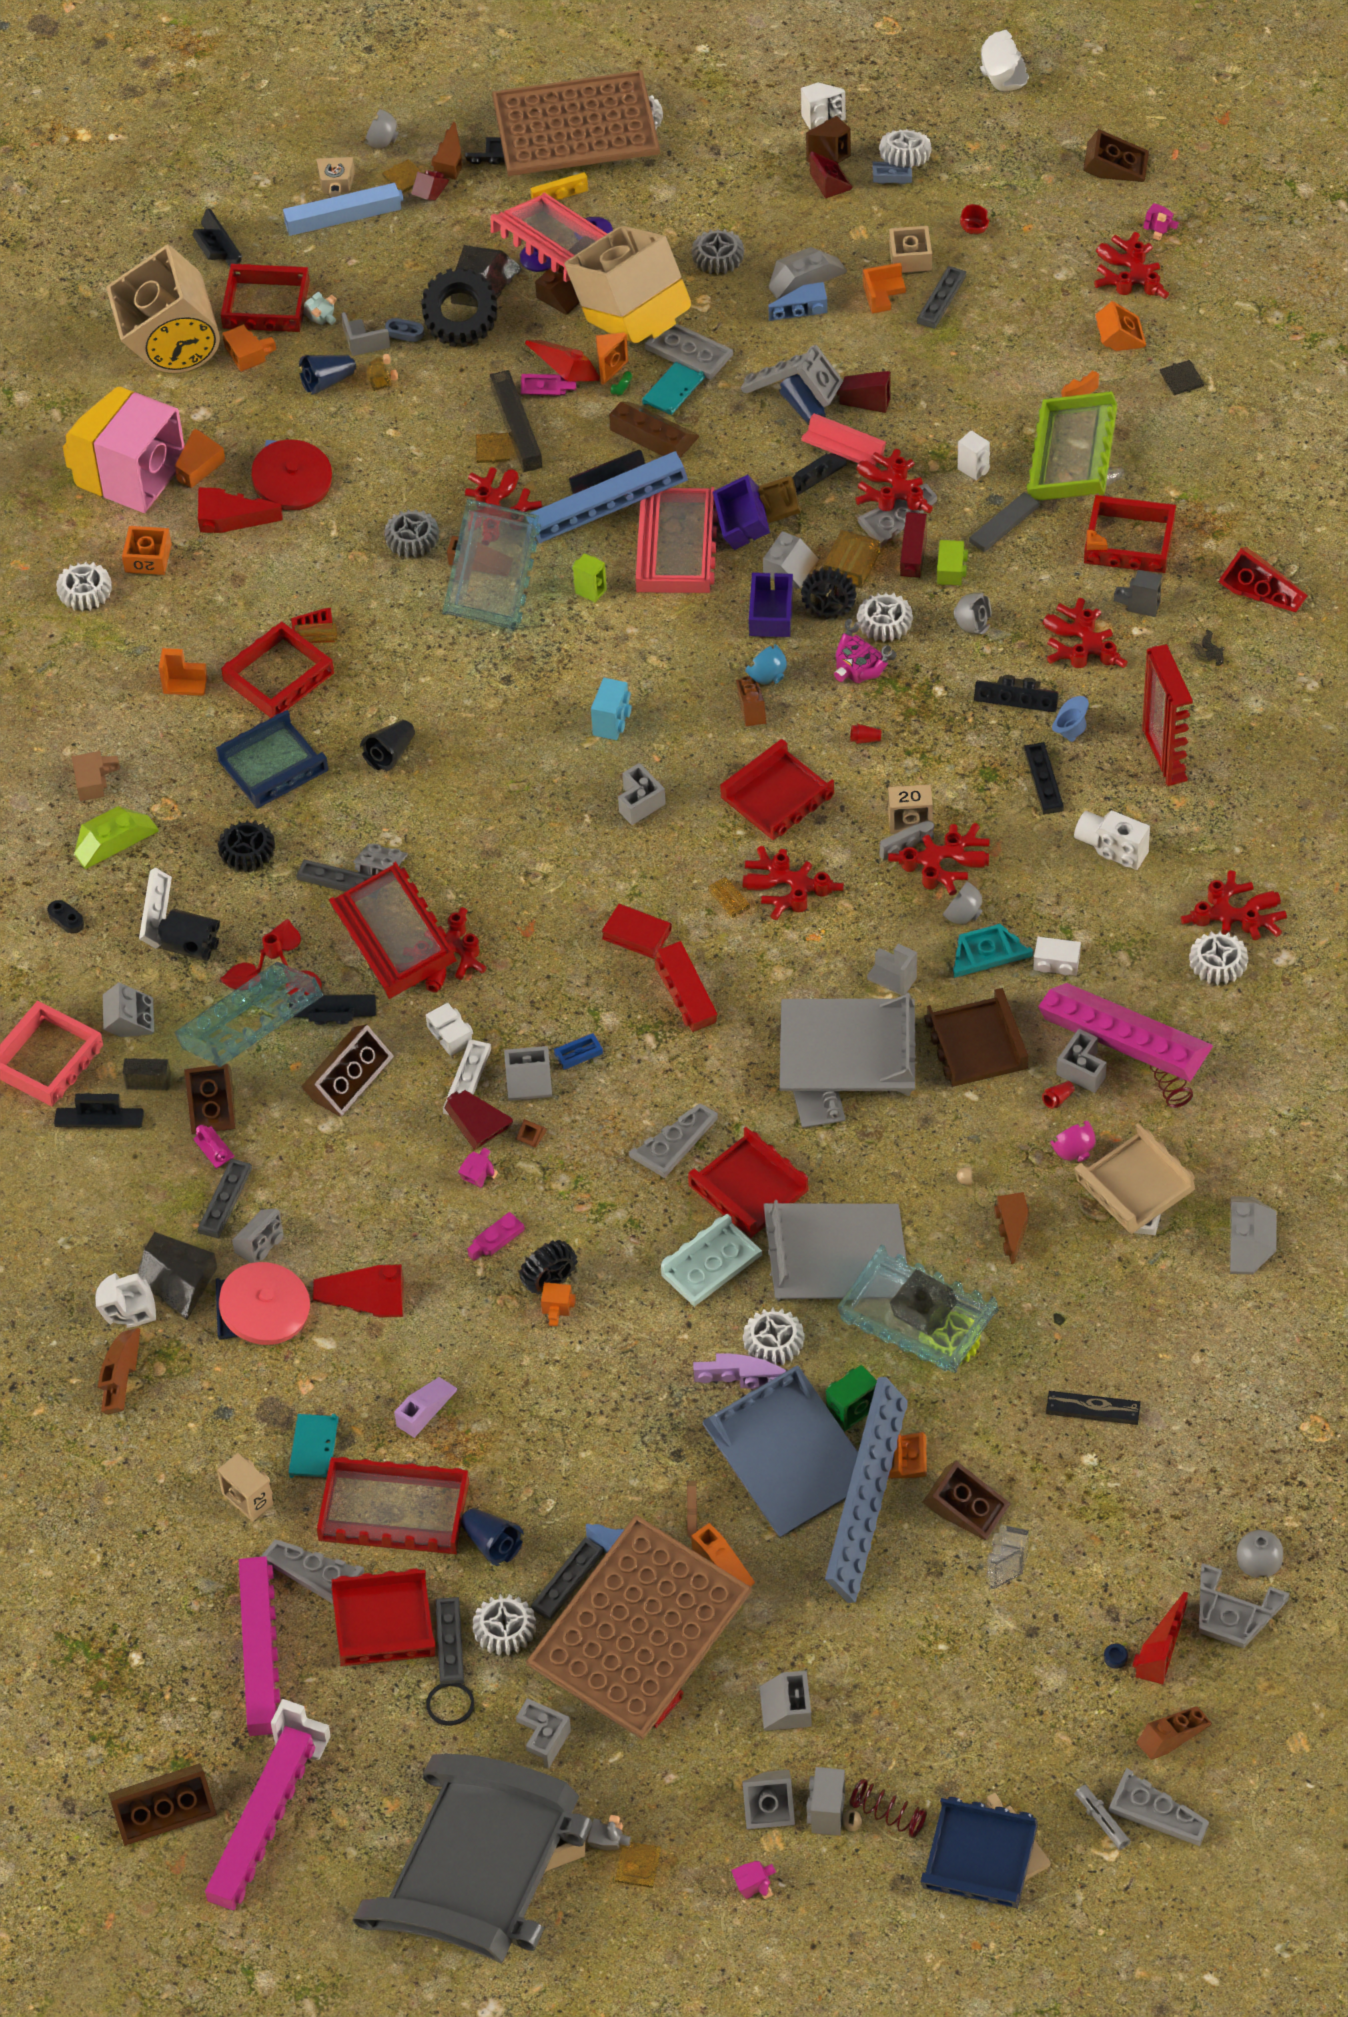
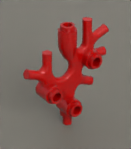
M1133 232L1128 241L1121 239L1117 235L1112 237L1111 241L1125 250V254L1119 253L1107 243H1101L1097 247L1096 253H1098L1101 259L1111 265L1127 266L1130 268V272L1123 271L1117 275L1100 264L1097 267V271L1105 277L1094 281L1096 288L1114 285L1118 294L1128 295L1132 291L1133 284H1141L1148 295H1159L1163 299L1169 296V292L1160 283V276L1158 273L1153 272L1160 270L1159 263L1143 264L1146 254L1153 249V246L1150 243L1144 245L1138 241L1140 237L1138 232Z
M894 449L888 458L883 457L877 452L873 453L872 459L886 467L887 470H880L867 460H862L858 463L856 470L859 475L872 482L890 483L892 488L882 487L878 491L861 481L858 484V488L866 494L855 497L857 505L873 501L878 502V507L882 511H891L895 507V501L901 499L907 501V507L911 510H924L927 513H931L933 510V506L929 505L927 500L923 498V490L919 487L923 485L922 478L906 480L908 470L915 465V462L912 459L906 461L903 457H899L901 455L899 449Z
M494 467L489 468L486 477H480L473 472L468 476L470 481L478 485L476 489L466 488L465 496L475 497L476 504L480 507L471 509L472 517L486 516L487 518L483 522L482 544L485 546H489L490 542H495L500 537V522L508 520L510 528L514 531H520L525 526L524 514L527 511L542 508V501H527L530 495V490L527 488L522 490L519 501L515 506L505 508L499 504L503 498L512 494L517 486L519 476L515 470L509 469L503 474L498 488L491 487L497 473V469Z
M1078 598L1073 609L1061 603L1056 608L1060 613L1073 619L1074 623H1067L1054 614H1047L1045 616L1043 625L1049 631L1059 636H1077L1082 639V644L1068 647L1051 637L1047 645L1056 649L1057 652L1047 656L1049 664L1061 659H1070L1073 667L1083 668L1087 665V657L1094 654L1100 656V662L1104 665L1126 667L1128 661L1121 658V654L1117 652V646L1112 641H1105L1103 643V640L1113 636L1112 630L1109 628L1102 632H1093L1095 620L1101 615V611L1097 608L1093 611L1091 609L1083 610L1085 599Z
M973 823L964 836L958 833V826L956 824H951L949 832L945 835L944 845H936L930 835H925L922 838L926 846L925 850L917 851L915 848L907 847L899 851V853H888V862H899V865L906 872H913L918 867V864L925 866L922 869L923 886L926 889L932 890L941 882L946 887L949 895L953 896L957 893L953 882L955 880L968 881V872L945 871L940 867V861L944 858H952L966 867L985 868V866H989V853H985V851H965L964 848L968 846L989 847L990 838L975 837L980 829L977 823Z
M760 846L757 848L760 860H745V869L768 870L770 873L768 875L754 873L743 875V888L763 891L771 889L780 883H787L792 888L791 892L785 896H761V904L776 906L770 915L773 920H778L782 912L790 907L794 912L805 911L808 906L807 892L814 891L817 896L824 897L829 893H833V891L844 890V883L833 882L825 872L817 873L813 879L808 877L807 874L812 868V864L808 861L798 871H790V859L786 849H780L779 853L772 860L769 858L765 847Z
M1230 870L1227 872L1225 885L1220 880H1214L1208 886L1207 899L1209 903L1213 904L1212 907L1207 902L1201 901L1195 905L1194 910L1190 911V914L1180 917L1182 925L1193 923V925L1207 926L1211 920H1219L1222 922V934L1224 935L1228 932L1230 934L1233 922L1240 921L1242 922V930L1250 933L1253 940H1258L1261 937L1258 931L1259 927H1265L1275 937H1279L1282 934V930L1274 922L1287 919V914L1285 910L1267 915H1260L1258 913L1260 910L1275 908L1281 904L1279 893L1274 891L1255 895L1244 907H1232L1229 904L1231 896L1252 891L1254 887L1252 882L1237 884L1235 882L1236 872Z
M460 907L458 912H454L448 917L449 929L446 932L447 937H445L446 941L451 940L456 949L455 953H458L461 957V962L455 974V977L459 980L464 978L468 968H474L481 974L487 969L485 965L475 959L480 953L477 936L469 933L462 940L460 939L466 932L465 924L468 910L464 907ZM429 930L425 932L424 937L434 944L431 948L425 941L418 942L414 949L405 947L403 955L414 958V961L395 964L398 973L404 972L441 951ZM446 967L426 979L425 984L428 991L436 993L442 988L446 978Z

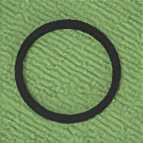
M461 1683L439 1684L431 1690L427 1697V1712L435 1722L441 1725L453 1726L467 1720L473 1712V1694ZM448 1686L463 1689L471 1700L468 1712L460 1719L453 1721L437 1718L430 1709L432 1696L441 1688Z

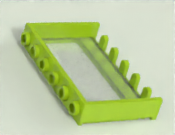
M1112 391L1043 399L1042 407L1039 408L1040 420L1036 425L1037 438H1034L1035 452L1032 453L1033 465L1029 469L1030 483H1027V492L1032 498L1042 501L1087 496L1090 494L1105 495L1118 406Z

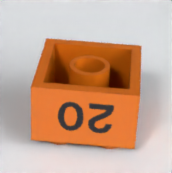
M128 527L122 554L125 573L165 575L172 545L169 528Z

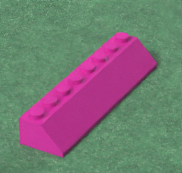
M1068 983L1049 989L1038 1006L1045 1020L1075 1033L1078 1029H1081L1098 1037V1043L1189 1082H1191L1213 1047L1210 1043Z

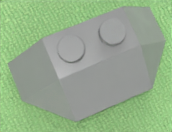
M809 247L776 261L769 289L778 300L803 285L821 283L847 273V269L837 257Z
M1231 1196L1230 1274L1253 1275L1276 1252V1211L1254 1197Z

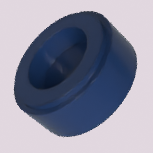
M1111 1644L1106 1647L1104 1661L1107 1666L1118 1669L1127 1663L1128 1652L1123 1645Z

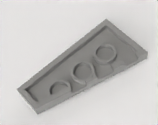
M699 1103L680 1116L677 1122L661 1129V1133L654 1138L650 1137L645 1140L644 1144L638 1149L634 1148L629 1151V1157L665 1178L718 1119V1113Z
M1126 1767L1109 1806V1812L1200 1846L1208 1829L1209 1821L1188 1807L1179 1805L1165 1792H1159L1152 1787L1151 1783L1145 1779L1141 1780L1133 1774V1771Z

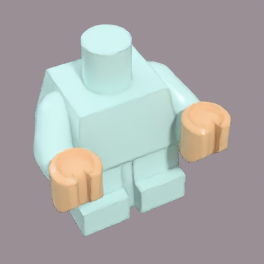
M317 292L305 302L303 314L311 321L323 325L326 321L332 325L336 321V318L333 317L334 303L337 301V298L331 294L327 299H324L322 294Z

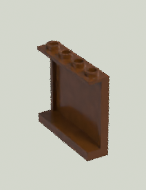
M1003 988L994 990V998L933 1012L931 1006H927V1015H924L927 1028H931L930 1036L933 1045L937 1044L938 1060L943 1062L945 1079L950 1080L952 1087L1028 1069L1029 1056Z

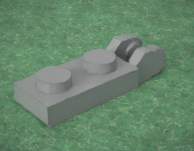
M924 821L880 841L879 856L884 861L888 859V853H899V851L907 847L914 848L918 843H924L922 838L925 835H930L933 840L934 823L932 821Z

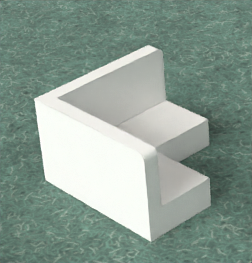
M282 1699L271 1721L275 1746L284 1727L288 1726L312 1735L315 1751L311 1758L319 1760L331 1737L329 1725L307 1718L304 1706Z

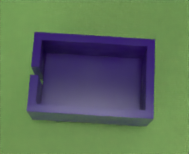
M748 474L713 491L723 538L734 550L750 543L751 538L756 540L770 533L764 505L758 491L759 486Z
M752 573L749 636H791L794 590L793 574L775 573V590H771L770 573Z

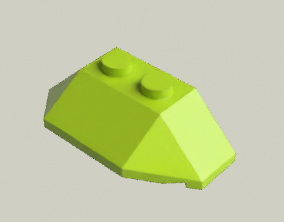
M117 806L81 825L74 854L84 869H87L159 832V830L148 815Z

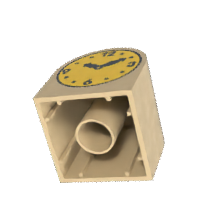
M169 244L106 286L121 342L153 368L168 373L190 371L206 363L217 351L220 335L203 277L197 268Z

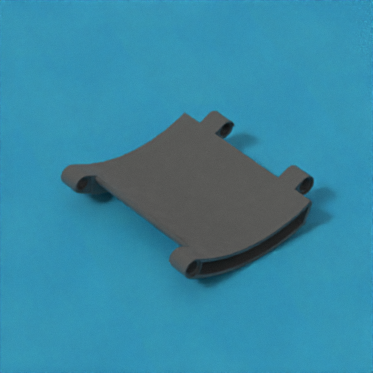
M464 1754L432 1755L422 1779L432 1786L442 1787L390 1897L363 1899L354 1915V1924L365 1930L399 1931L434 1938L476 1952L500 1964L503 1963L511 1943L525 1950L534 1951L545 1930V1926L542 1927L539 1923L532 1920H525L524 1915L560 1839L574 1846H583L593 1825V1822L588 1817L581 1814H572L579 1795L567 1782L513 1763Z

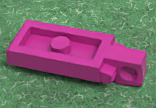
M521 374V395L561 396L566 395V391H576V381L567 382L560 375Z
M508 1212L472 1241L473 1244L467 1248L468 1256L473 1261L483 1254L485 1256L488 1254L492 1256L525 1230L524 1224L511 1212Z

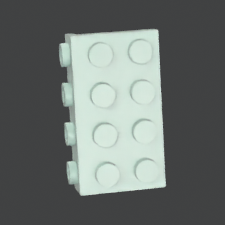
M726 1214L723 1217L717 1218L713 1225L706 1230L700 1231L689 1243H684L673 1255L667 1256L661 1264V1276L695 1307L761 1257L762 1250L732 1223V1217Z

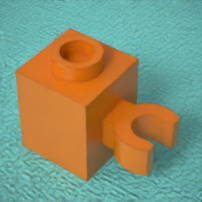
M544 1282L541 1306L542 1314H548L549 1326H558L559 1315L569 1316L570 1308L575 1307L576 1295L572 1294L571 1285Z

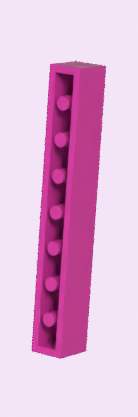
M267 1556L239 1559L247 1728L249 1736L273 1734L271 1721L277 1711L276 1703L281 1702L280 1690L275 1689V1682H279V1670L274 1668V1661H278L277 1647H273V1641L277 1640L276 1626H272V1620H276L275 1606H271V1600L275 1599L274 1585H270V1579H274L273 1565H268Z
M288 1726L284 1727L205 1889L208 1902L233 1911L238 1903H242L245 1897L246 1885L248 1882H252L256 1872L255 1867L258 1861L261 1862L264 1858L265 1846L268 1840L271 1841L274 1837L275 1825L285 1814L286 1802L288 1799H292L295 1793V1784L304 1775L305 1763L314 1754L315 1745L313 1744L311 1734Z

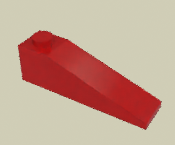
M199 487L198 524L200 532L223 533L283 520L282 506L279 503L260 498L254 500L244 498V494L237 493V496L225 493V489Z
M1248 547L1240 548L1218 580L1220 584L1234 594L1262 601L1295 613L1308 597L1304 591Z
M402 1264L376 1265L313 1279V1301L336 1307L342 1305L353 1308V1311L356 1312L365 1311L373 1313V1316L379 1318L403 1317L404 1277Z

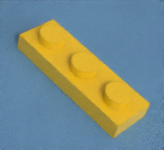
M583 172L530 188L531 199L541 196L542 193H546L555 200L588 191L587 175Z

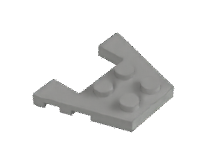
M1202 1563L1199 1633L1244 1649L1286 1604L1290 1593L1269 1586L1261 1606L1215 1591L1222 1576V1570Z

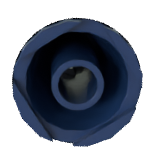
M305 355L299 360V367L302 366V373H299L302 385L308 393L312 392L311 395L317 394L353 375L354 370H356V362L349 355Z
M792 375L780 383V394L808 425L814 413L826 417L824 407L816 399L800 375Z
M476 1508L469 1509L462 1515V1528L489 1563L501 1566L499 1563L503 1561L508 1563L517 1555L523 1543L520 1539L521 1533L524 1535L519 1525Z

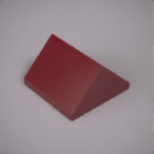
M815 152L809 154L810 175L825 198L850 191L853 188L837 162Z

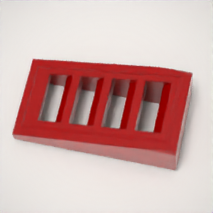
M331 607L291 618L292 629L300 636L334 632Z

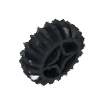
M823 566L820 568V571L814 569L812 574L809 573L802 584V602L806 603V609L811 608V614L817 612L819 618L825 615L826 619L830 616L836 619L838 615L843 617L845 612L849 613L851 607L855 604L857 596L856 586L852 583V577L846 578V572L841 574L839 568L834 571L831 566L828 570H825Z
M248 819L245 823L238 821L237 825L231 824L230 829L224 828V834H220L218 841L219 856L224 864H228L230 869L235 867L237 872L240 869H243L245 872L248 869H252L255 872L256 867L263 868V863L269 864L270 858H273L275 839L269 827L266 828L264 823L258 825L256 820L250 823Z
M552 1240L549 1244L544 1243L542 1247H537V1250L532 1252L529 1258L525 1259L526 1262L521 1265L522 1269L519 1272L520 1279L528 1291L539 1295L543 1292L544 1282L557 1284L566 1282V1279L572 1275L571 1272L576 1269L575 1265L578 1263L577 1255L565 1241Z

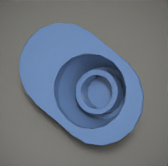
M1076 696L1064 703L1052 725V730L1060 733L1070 742H1074L1077 736L1082 734L1087 727L1085 714L1089 706L1088 699L1084 696Z

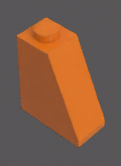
M195 428L175 464L177 480L181 484L193 488L225 462L224 448Z

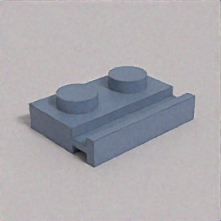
M873 161V182L879 184L912 183V168L896 167V165H889V162Z

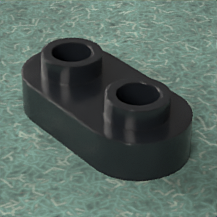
M55 900L48 905L49 918L67 933L74 934L83 929V916L63 900Z

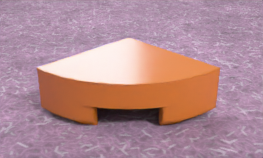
M1086 531L1087 550H1107L1108 544L1104 537L1098 535L1096 531Z

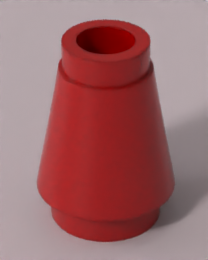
M857 723V725L851 726L850 741L855 742V744L880 742L882 731L881 729Z
M1066 1081L1045 1089L1042 1094L1044 1104L1050 1109L1058 1108L1075 1091L1074 1085L1070 1081Z

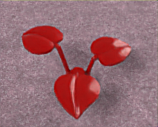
M286 919L270 933L263 936L264 949L260 950L261 956L257 969L255 965L243 962L230 968L220 978L221 982L229 988L235 990L251 989L261 981L258 973L262 970L265 955L270 959H276L280 956L291 978L286 983V991L289 995H314L322 989L321 980L315 973L302 970L294 976L286 962L283 951H291L301 942L300 933L289 919Z

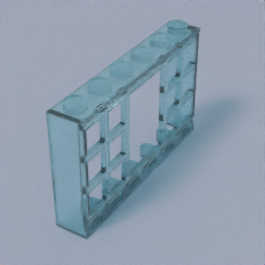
M275 962L174 1033L183 1050H187L221 1067L324 995L314 977L280 962ZM284 983L290 984L280 992L275 991ZM295 987L300 989L291 996L285 995ZM306 991L310 994L305 996L304 992ZM268 994L273 995L272 998L264 1003L258 1002ZM279 998L284 1000L274 1008L269 1006ZM291 1003L293 1006L288 1008L286 1004ZM252 1005L277 1016L271 1020L270 1017L262 1015L260 1022L263 1027L255 1032L251 1028L245 1027L242 1034L225 1026L226 1023ZM218 1029L223 1030V1032H221L214 1038L208 1037ZM228 1033L233 1035L223 1043L218 1041ZM237 1038L242 1039L241 1042L236 1044L235 1040ZM222 1049L226 1051L221 1056H219L217 1053Z

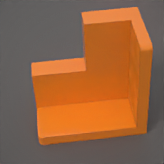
M901 263L863 269V288L872 314L890 311L891 303L888 296L906 293Z
M162 648L159 673L163 694L203 696L208 679L206 663H187L184 659L183 649Z

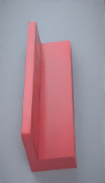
M815 413L810 418L808 431L801 439L803 442L856 463L867 460L875 466L878 462L872 459L873 453L877 452L883 456L886 441Z

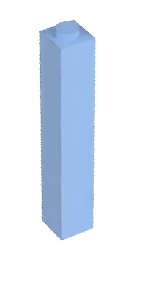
M395 183L285 208L283 209L284 222L289 236L401 210L403 194L401 189H397Z

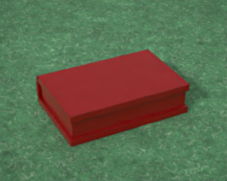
M619 903L602 929V940L655 959L657 950L661 949L671 933L672 924L661 918L659 919Z

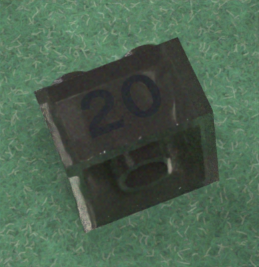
M916 1268L889 1303L895 1317L930 1337L954 1308L957 1301L952 1288Z

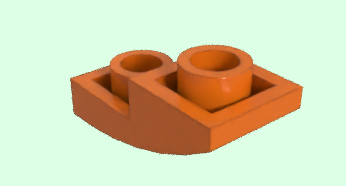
M1092 370L1081 381L1073 379L1063 387L1061 391L1062 397L1091 394L1098 388L1099 373Z

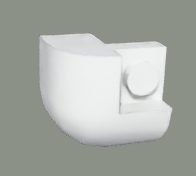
M114 1273L104 1279L97 1288L96 1308L110 1325L114 1322L117 1324H127V1328L156 1320L155 1301L146 1279L141 1280L137 1273L123 1278H119Z

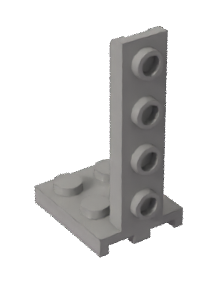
M814 345L805 354L795 355L790 360L780 361L773 367H765L758 373L748 374L744 378V383L740 389L743 393L747 394L798 373L816 399L825 407L831 403L843 380L819 347Z

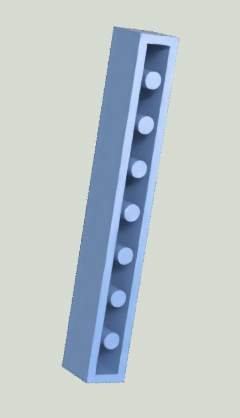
M674 451L526 515L538 543H542L683 483L688 478L677 452Z

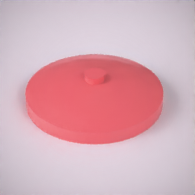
M255 1262L237 1268L226 1278L219 1296V1310L225 1324L240 1338L255 1344L273 1345L285 1342L301 1331L308 1318L310 1298L304 1283L289 1269L274 1263Z

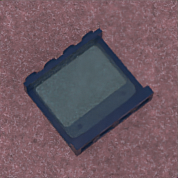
M288 710L276 714L271 719L216 747L218 762L257 809L329 771L327 757L323 752L318 755L291 724Z

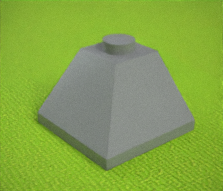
M790 1770L763 1772L742 1781L746 1829L795 1825Z

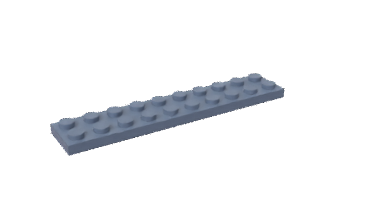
M878 1377L825 1576V1580L847 1603H856L857 1595L860 1591L863 1572L865 1571L868 1553L871 1549V1541L876 1530L878 1514L881 1510L884 1491L887 1488V1480L892 1468L894 1451L897 1449L898 1435L902 1429L904 1414L907 1410L908 1400L887 1377Z

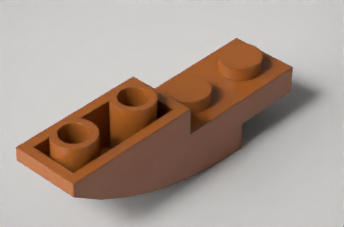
M139 1328L121 1332L113 1341L105 1356L97 1387L104 1391L101 1412L109 1415L124 1411L128 1373L136 1371L141 1330Z

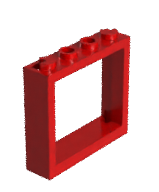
M231 264L221 310L222 328L233 329L244 324L247 330L300 332L304 315V304L307 299L310 283L308 267ZM237 284L301 286L295 315L232 313Z
M1095 495L1088 530H1096L1098 515L1167 524L1161 554L1107 548V550H1087L1086 539L1084 563L1165 573L1176 518V505Z
M281 621L262 637L256 639L249 647L242 650L231 661L226 662L221 671L223 681L272 718L276 714L288 710L333 675L334 667L331 658ZM284 639L316 664L270 699L241 677L239 673Z

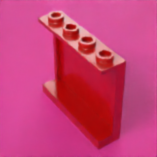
M780 739L720 784L721 798L772 840L784 835L790 827L800 823L806 815L814 812L819 805L830 800L835 794L834 780L831 779L826 783L788 752V743L783 739Z
M747 1127L744 1128V1137L699 1172L694 1168L688 1173L689 1186L722 1215L729 1214L732 1217V1223L749 1238H752L766 1226L765 1203H774L775 1200L778 1203H795L808 1192L807 1175L801 1170L798 1171L789 1159L779 1155L772 1145H767L757 1132H752Z
M412 1568L405 1572L386 1571L383 1574L376 1575L364 1573L357 1577L339 1576L336 1579H331L340 1667L435 1657V1640L433 1638L426 1570Z

